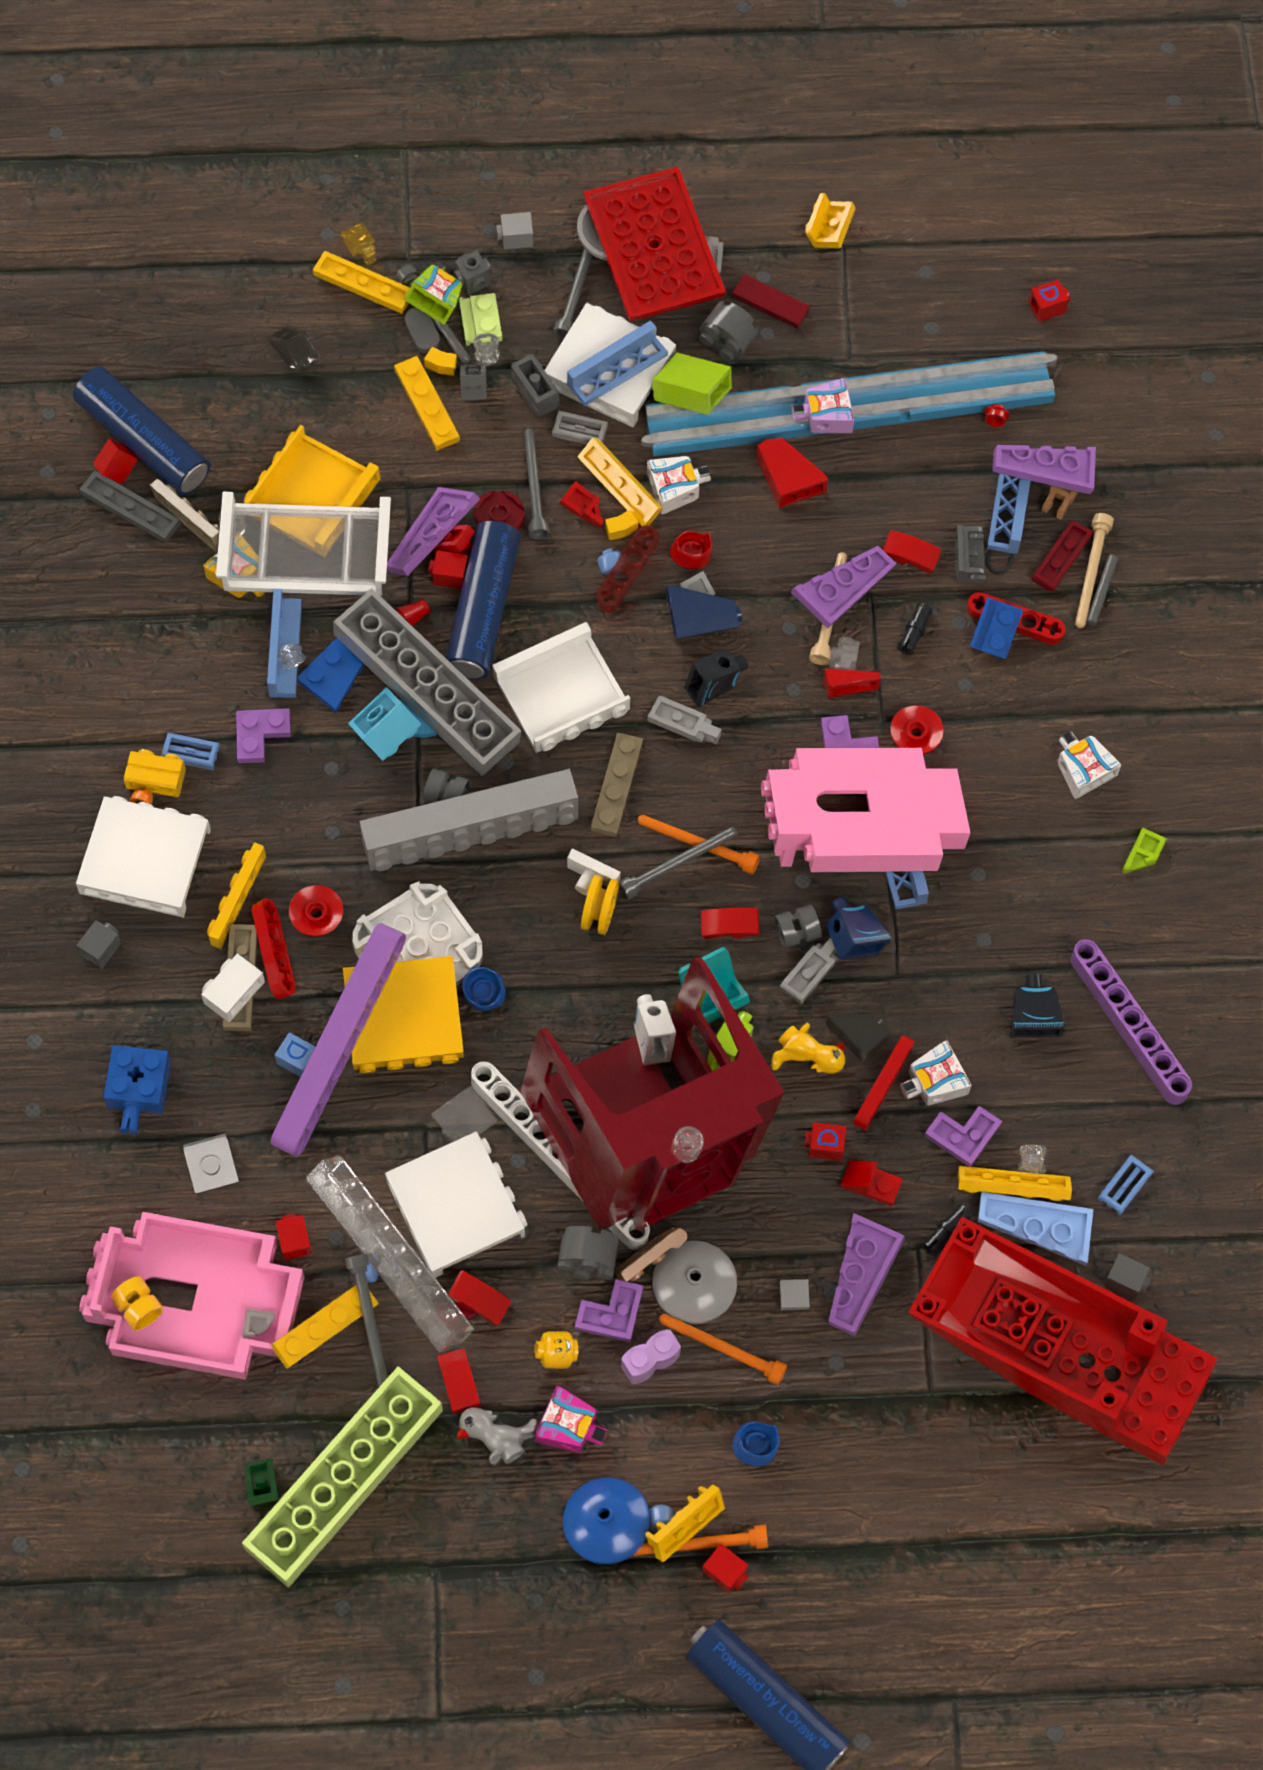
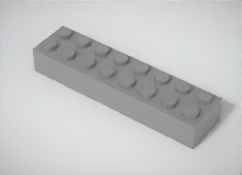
M372 588L333 622V634L481 776L487 773L520 743L521 730Z
M566 769L359 821L362 842L370 871H384L391 868L392 865L400 863L412 864L420 858L428 856L436 858L443 855L444 852L452 850L464 851L472 845L480 843L488 845L500 838H516L524 832L532 830L539 832L552 825L570 824L578 819V795L571 771Z

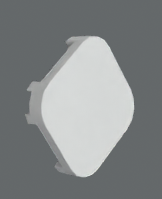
M420 882L409 885L410 890L366 917L363 914L357 920L352 942L358 959L377 924L383 923L406 934L405 945L396 962L453 956L456 986L463 982L465 975L470 970L479 968L483 960L482 941L478 933L475 934L448 897L447 891L441 885L420 884Z

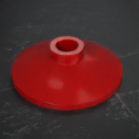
M919 705L901 709L894 716L890 727L891 737L897 747L922 748L923 754L933 751L940 744L944 732L940 717L933 710ZM917 731L921 734V736L916 737L913 736L911 733Z
M312 885L301 889L292 898L289 905V917L293 926L300 933L311 937H320L331 933L338 927L343 917V904L339 895L326 886ZM316 911L322 913V915L318 918H314L312 916V914Z

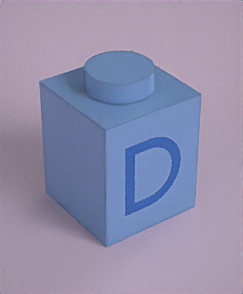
M288 1033L275 1054L276 1063L301 1077L315 1046Z

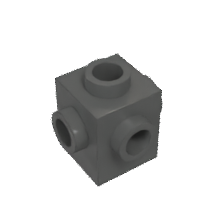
M474 251L470 254H463L455 260L453 275L454 278L461 281L462 288L468 296L490 286L489 272H491V267L486 258L482 259L479 252Z

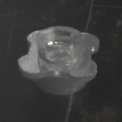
M289 643L279 650L278 659L282 661L281 667L283 670L296 667L305 660L306 657L301 652L302 646L300 644Z

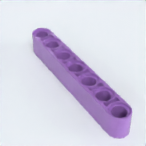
M1084 939L1079 941L1071 956L1073 968L1164 1099L1173 1105L1182 1104L1191 1091V1079L1099 947L1091 940ZM1078 953H1088L1091 958L1083 959ZM1101 974L1106 980L1098 981L1094 975ZM1117 996L1121 1003H1114L1109 997ZM1132 1018L1136 1021L1137 1025H1129L1124 1019ZM1147 1040L1153 1047H1143L1140 1041ZM1155 1063H1164L1168 1070H1160ZM1171 1085L1181 1086L1184 1092H1175Z

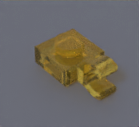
M363 222L340 232L341 239L353 256L360 253L367 265L377 262L374 254H376L373 248L375 246L374 239Z

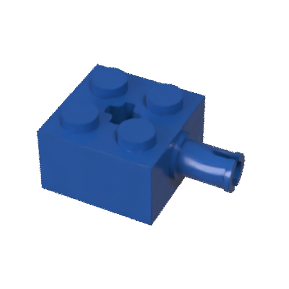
M112 1046L104 1100L108 1109L124 1110L120 1132L128 1134L129 1130H131L132 1135L137 1134L140 1112L163 1114L171 1068V1059L168 1051Z

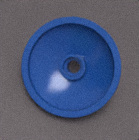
M617 1478L594 1479L579 1487L568 1500L563 1515L564 1533L572 1549L585 1560L597 1564L619 1563L634 1555L646 1540L645 1533L649 1532L650 1528L649 1508L642 1494L630 1483ZM608 1511L610 1515L607 1519H601L599 1517L600 1513Z

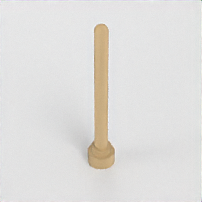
M1105 513L1095 514L1091 526L1095 535L1075 621L1076 627L1080 629L1086 624L1104 538L1112 530L1114 518Z
M844 552L837 555L835 567L847 562V555ZM822 623L818 643L811 648L809 657L810 661L814 664L827 665L830 663L832 651L828 644L832 625L827 628Z

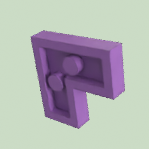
M289 708L236 711L238 763L265 762L264 738L291 737Z
M847 715L821 718L824 748H879L877 736L851 739Z
M980 1106L964 1127L940 1112L925 1132L924 1137L971 1167L998 1130L1002 1121Z
M616 1279L609 1306L581 1300L575 1330L630 1342L643 1285Z

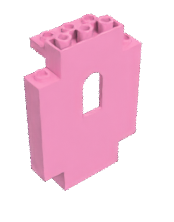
M796 748L794 759L789 761V769L768 770L766 780H763L761 783L762 797H766L767 801L765 803V817L770 819L768 836L770 840H773L775 855L779 856L781 867H792L796 850H804V859L809 861L810 872L938 871L943 857L942 849H965L970 835L957 769H926L922 748ZM823 794H866L870 812H827L818 806L816 799Z
M142 1212L141 1220H136L133 1229V1237H136V1239L125 1237L121 1228L110 1227L108 1234L102 1233L101 1241H96L93 1251V1257L96 1260L94 1268H89L86 1284L89 1285L87 1295H83L81 1298L79 1311L82 1312L86 1322L114 1327L113 1329L109 1328L106 1338V1345L109 1346L112 1355L246 1380L252 1353L278 1357L270 1345L293 1330L304 1282L303 1269L273 1264L278 1245L275 1236ZM136 1276L142 1277L144 1281L150 1278H160L198 1285L192 1311L162 1306L164 1308L162 1315L151 1325L138 1331L132 1330L124 1319L125 1312H120L111 1300V1295L123 1282ZM248 1308L276 1313L273 1323L265 1332L254 1337H242L246 1310Z

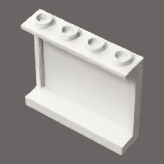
M586 303L544 371L560 394L581 403L567 385V371L639 327L629 323L621 316L616 317L607 313L599 306H592ZM656 335V338L668 351V356L586 406L634 427L638 420V411L652 390L653 377L676 354V344L666 337ZM653 344L644 348L642 352L643 355L650 356L658 353ZM626 359L622 362L621 367L632 369L637 365L638 360ZM606 371L601 375V380L612 381L616 378L617 373ZM585 384L580 387V390L587 396L595 391L596 385Z
M587 622L492 665L493 678L535 753L542 750H551L557 743L565 739L572 740L579 736L582 731L589 728L596 729L604 721L612 717L619 718L630 710L629 695L624 696L591 638V629Z
M104 796L76 882L79 894L184 918L187 909L185 900L206 833L210 834L211 831L208 820L198 814H190L189 816L180 814L172 808L162 810L154 808L151 804L145 802L136 804L128 802L119 796L112 798Z
M477 1131L385 1173L386 1182L433 1279L443 1275V1269L518 1234L521 1238L525 1237L524 1227L528 1226L521 1210L516 1212L512 1204L515 1202V1197L509 1186L504 1188L500 1179L504 1177L501 1168L497 1162L492 1163L488 1155L492 1153L486 1138L480 1139Z

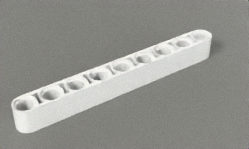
M489 1062L475 1064L471 1072V1085L474 1091L581 1199L561 1161L553 1157L552 1154L555 1152L548 1139L538 1140L534 1138L533 1135L535 1133L543 1131L522 1094ZM485 1074L491 1079L487 1082H481L477 1077ZM504 1093L510 1098L506 1101H499L496 1099V1096ZM522 1112L527 1114L528 1118L521 1121L517 1120L514 1116ZM625 1218L609 1227L630 1249L639 1250L648 1242L650 1228L647 1222V1227L641 1230L644 1234L643 1237L637 1239L629 1234L630 1231L636 1229L632 1221L633 1219Z

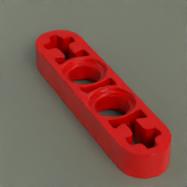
M981 592L972 594L968 600L967 612L975 619H980L987 597L1023 609L1016 633L1051 645L1060 643L1064 638L1065 624L1057 618ZM978 602L983 603L980 610L975 608ZM1024 618H1031L1035 621L1036 625L1032 628H1026L1022 625L1021 621ZM1040 623H1044L1042 631H1038ZM1052 627L1057 629L1055 635L1049 634Z
M264 898L252 906V915L270 990L277 999L284 1000L295 993L296 985L277 907L273 901Z
M905 1035L901 1036L853 1122L854 1126L864 1131L867 1130L907 1060L915 1040Z

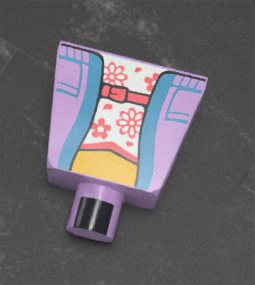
M841 378L808 388L805 393V404L792 405L794 421L808 419L810 431L813 433H852L854 416L846 379Z

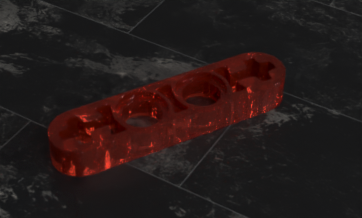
M649 525L640 527L597 592V605L602 611L612 612L619 607L659 544V533L656 528ZM648 535L652 536V540H648L645 543L643 549L641 547L643 544V537L647 538ZM631 554H638L642 560L639 563L633 564L628 561L627 557ZM623 573L629 579L626 583L620 584L614 580V577L617 574ZM613 588L615 590L613 592V600L604 602V597H608Z

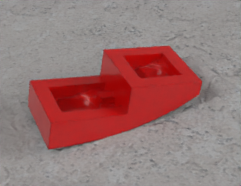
M894 530L889 532L882 549L892 560L901 565L908 562L928 574L934 571L942 549L924 540Z
M719 908L701 911L702 937L706 940L725 936H732L734 939L759 936V909Z
M465 1271L459 1272L448 1294L450 1298L465 1309L475 1311L492 1325L498 1326L511 1303V1300Z
M465 1348L438 1355V1363L453 1414L469 1408L480 1407V1400Z

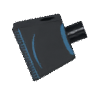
M722 650L693 661L684 688L699 708L734 688L739 673L748 669L747 661L742 655L733 658L728 650Z
M1033 973L1026 975V987L1017 988L1014 995L1010 1038L1062 1037L1065 1030V1022L1056 988L1043 987L1041 974Z

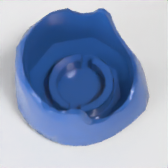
M479 967L470 970L465 975L462 982V995L465 1002L471 1008L478 1011H488L504 1003L506 994L504 979L496 971Z
M747 1422L743 1424L735 1433L732 1443L733 1452L736 1457L743 1463L754 1467L769 1465L776 1458L780 1444L777 1427L760 1422Z

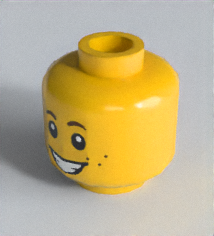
M545 1332L541 1340L535 1343V1357L540 1359L542 1366L547 1369L569 1368L572 1362H576L578 1358L577 1339H573L569 1332Z

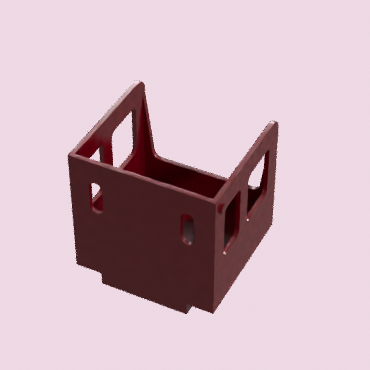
M701 957L691 960L671 1014L676 1030L671 1062L684 1085L674 1090L670 1088L657 1064L643 1065L636 1036L574 1065L548 1029L542 1028L537 1032L520 1093L551 1144L559 1161H561L562 1166L565 1168L600 1232L601 1229L605 1230L627 1217L633 1219L634 1226L639 1232L647 1227L646 1222L651 1226L733 1186L745 1161L755 1157L784 1095L783 1089L708 965ZM706 992H708L725 1020L738 1050L733 1062L729 1059L701 1011V1005ZM694 1024L720 1065V1068L712 1071L696 1045L691 1034ZM554 1064L558 1073L550 1076ZM562 1101L571 1102L584 1123L581 1134L564 1108Z

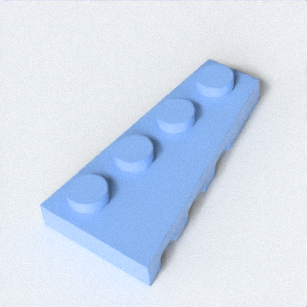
M981 1193L977 1222L1086 1266L1088 1263L1093 1209L993 1193Z

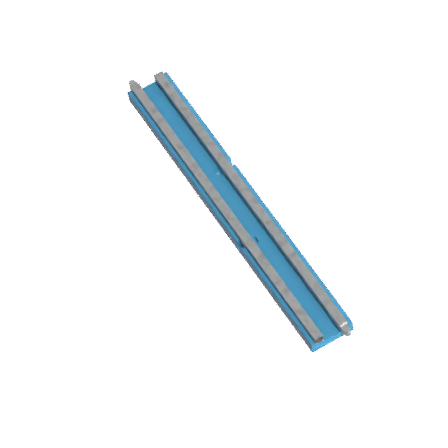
M1044 351L845 378L854 416L853 430L981 413L993 404H1000L1005 409L1053 403L1055 387L1053 379H1049L1047 367L1056 363L1057 356L1046 354ZM834 380L806 383L798 387L783 386L726 394L709 415L665 403L645 405L649 435L642 438V446L651 447L653 457L760 443L766 439H776L779 437L789 439L826 434L811 432L808 419L794 421L792 405L805 404V393L808 388Z

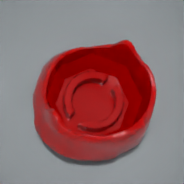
M685 531L679 535L670 548V555L673 561L679 566L690 570H699L707 566L711 559L713 546L710 533L700 534L693 531Z

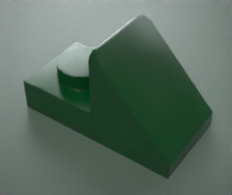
M272 1458L244 1463L250 1507L255 1509L277 1504L280 1497Z

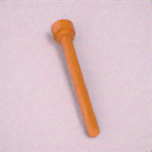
M640 815L637 819L638 823L644 827L692 846H696L706 840L645 815ZM722 845L708 851L738 863V867H741L742 871L751 875L754 874L760 860V855L749 851V853L743 852L742 854Z
M662 1314L659 1317V1322L662 1325L764 1372V1376L768 1378V1381L775 1385L780 1384L788 1365L779 1360L767 1362L668 1314Z
M756 1525L754 1529H748L749 1532L691 1538L676 1552L717 1548L720 1544L725 1547L750 1544V1547L756 1546V1549L768 1548L766 1525ZM644 1543L632 1556L655 1554L653 1546L649 1545V1543Z

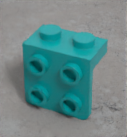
M725 947L702 957L734 1010L750 1003L748 994L735 978L730 955ZM690 964L680 968L678 971L681 986ZM706 992L701 1005V1011L709 1024L722 1017L708 992Z

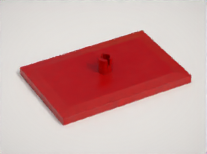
M679 167L584 192L583 197L629 322L726 296V290Z

